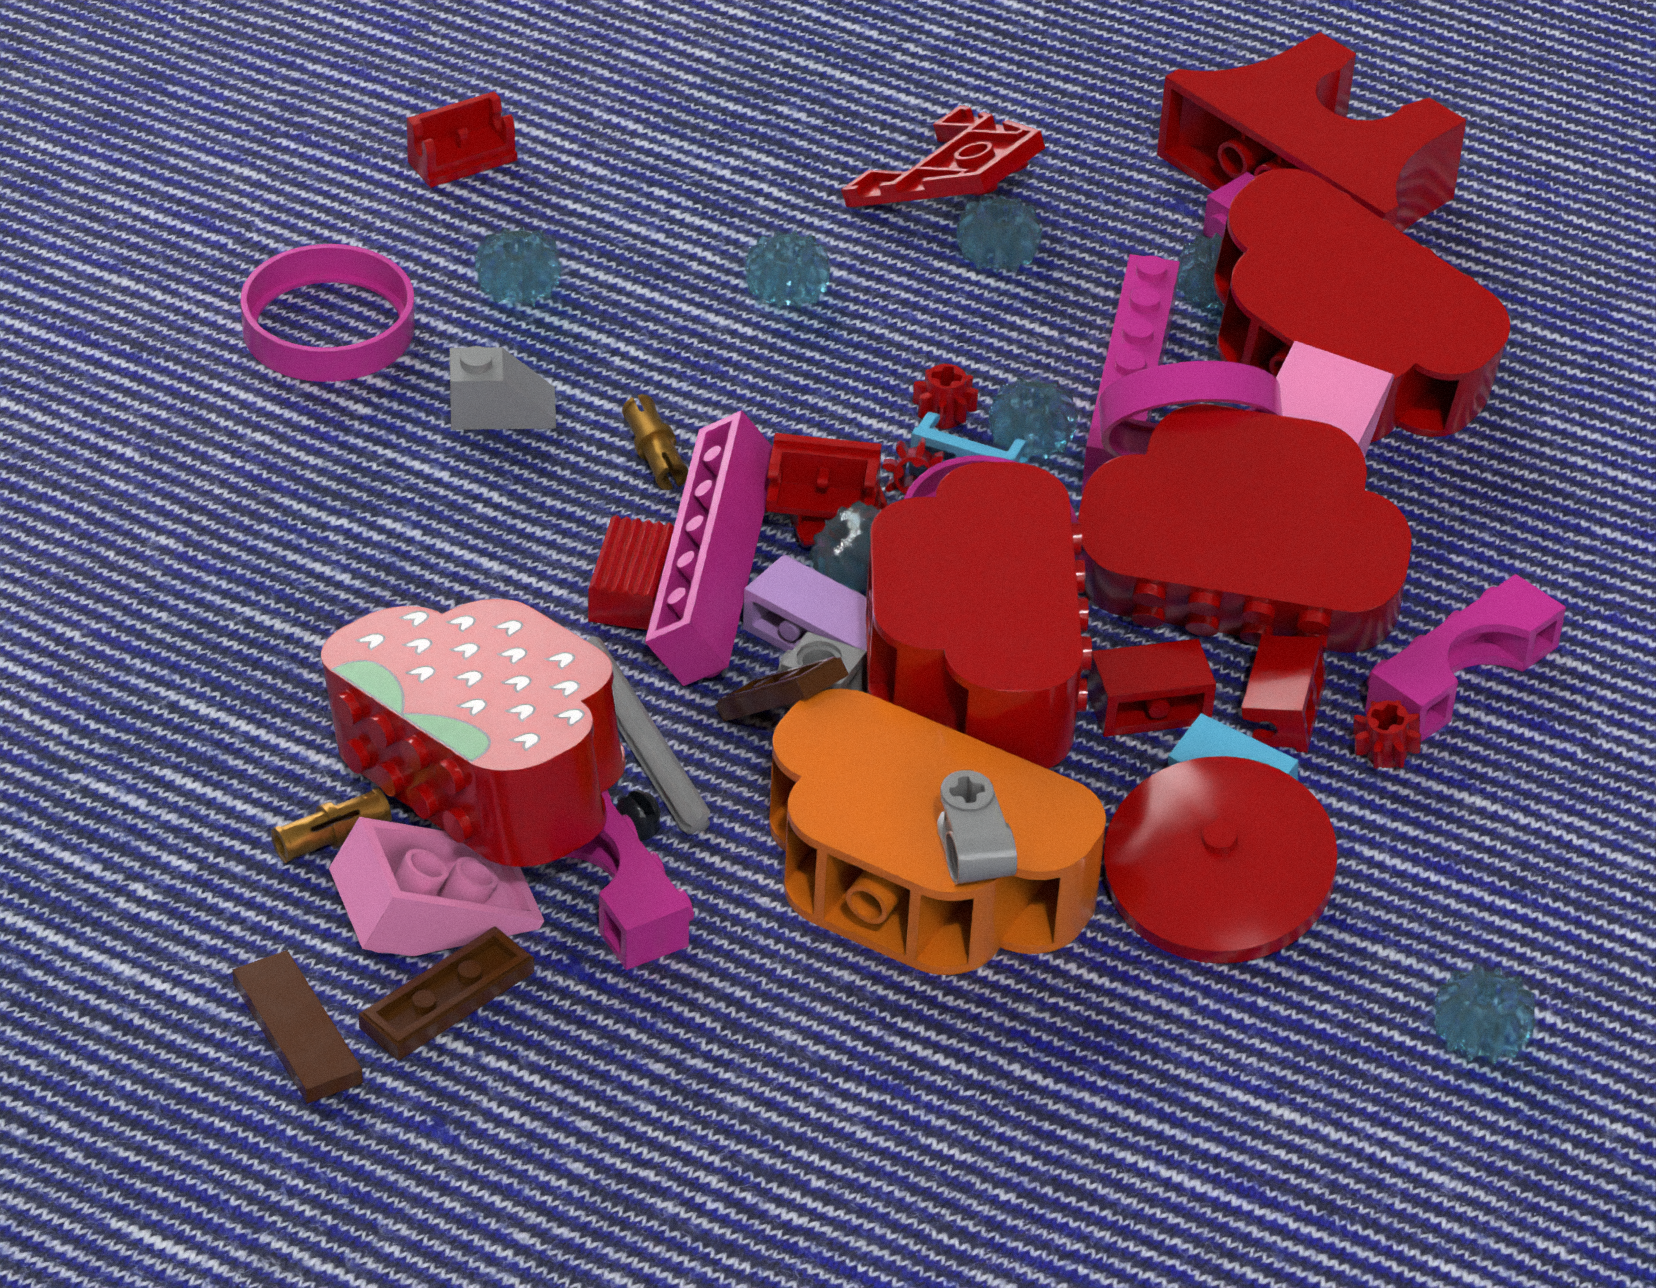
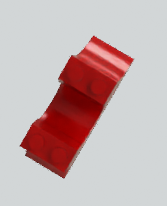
M1319 32L1294 47L1255 64L1216 71L1177 69L1166 75L1157 156L1212 191H1216L1246 172L1256 177L1266 171L1280 168L1307 171L1322 178L1338 190L1346 192L1357 203L1378 217L1389 221L1396 229L1403 232L1422 217L1454 199L1467 120L1430 97L1403 105L1397 112L1385 118L1376 120L1347 118L1356 53Z

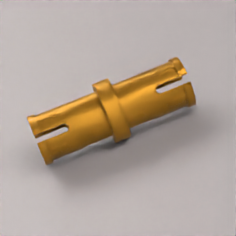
M643 394L638 395L644 409L642 412L639 411L634 398H630L622 407V414L635 435L634 445L640 458L648 461L660 488L665 490L673 489L666 474L668 472L672 474L678 487L686 482L689 470L675 447L677 440L671 426L662 422L652 397Z
M375 788L366 794L334 805L332 802L317 806L316 813L281 827H274L271 830V837L275 850L280 859L287 863L293 858L329 844L333 849L340 847L345 842L359 817L391 821L392 814L388 800L381 789Z

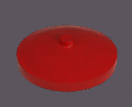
M1228 756L1202 757L1176 763L1156 772L1137 785L1121 802L1113 815L1105 838V878L1109 894L1119 914L1139 936L1149 943L1171 954L1203 963L1244 962L1267 956L1290 945L1303 936L1319 919L1328 905L1334 890L1337 873V843L1333 826L1321 803L1302 783L1289 774L1268 764L1251 759Z

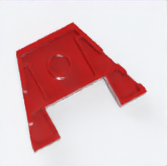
M959 105L933 124L938 142H947L908 171L867 170L841 189L846 207H859L966 194L980 196L991 193L998 188V182L1009 174L1026 168L1029 165L1028 161L1045 149L1041 131L1011 120L1002 122V126L994 122L993 115L983 111L978 114V117H975L971 107Z

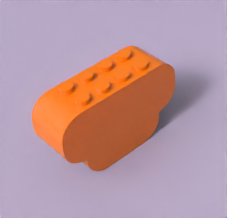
M827 689L818 692L806 700H799L776 726L772 742L769 829L775 842L785 851L784 893L792 909L802 918L917 970L937 975H956L973 971L990 961L1000 948L1022 954H1041L1058 950L1076 939L1092 918L1097 904L1106 814L1099 798L1083 784L858 690ZM960 770H971L983 774L992 783L1005 822L1009 824L1015 840L1017 871L1014 876L957 885L952 881L947 865L946 853L937 831L938 818L944 811L940 788L944 778L949 774Z

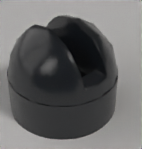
M635 790L618 800L616 809L621 815L627 814L632 819L640 841L650 839L658 833L661 811L653 795L641 790Z

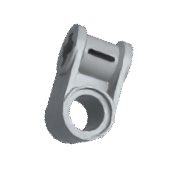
M960 770L949 774L944 778L940 788L944 811L938 818L937 831L946 853L947 865L952 881L957 885L1014 876L1017 871L1015 840L1009 824L1005 822L992 783L983 774L971 770Z

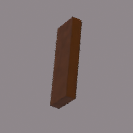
M834 656L756 678L718 699V703L715 705L723 721H728L795 703L799 700H806L845 678L849 673L841 657L836 658Z
M494 926L359 1013V1028L397 1061H400L533 974L534 957Z
M288 950L232 969L234 986L307 1104L363 1083L361 1066Z

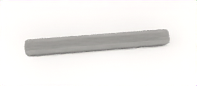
M592 636L587 642L605 652L612 663L614 675L612 690L618 729L681 830L691 835L697 830L704 831L710 825L708 819L710 816L709 808L603 641L598 637Z

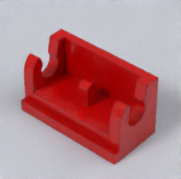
M495 91L408 117V163L425 183L432 188L518 161V154L515 150V125L511 114L501 117V98Z
M775 433L767 478L770 479L766 498V512L872 523L880 486L882 444Z
M1261 635L1241 707L1244 720L1257 723L1263 721L1270 722L1277 729L1273 731L1264 729L1254 730L1252 738L1271 747L1296 748V752L1308 753L1327 680L1322 637Z

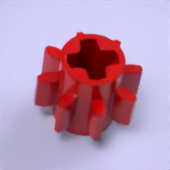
M939 364L925 370V382L914 381L913 403L919 405L918 417L924 418L928 412L940 414V419L934 427L941 429H950L961 423H966L967 411H977L978 389L972 388L973 376L966 375L963 369L952 364Z
M923 437L918 442V446L907 448L905 443L901 440L898 441L896 444V451L899 455L898 460L889 458L883 461L882 468L886 471L894 472V477L887 482L885 490L889 492L898 488L906 495L909 487L917 479L914 475L908 478L904 476L907 462L911 461L915 467L925 465L926 471L943 461L944 452L941 451L932 455L925 449L926 438Z
M1400 700L1371 701L1366 716H1354V753L1356 756L1366 754L1375 769L1379 767L1393 768L1396 766L1403 768L1408 752L1418 754L1421 751L1419 713L1408 714L1406 708L1401 705Z

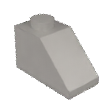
M472 346L468 348H450L451 430L556 428L555 387L503 347Z

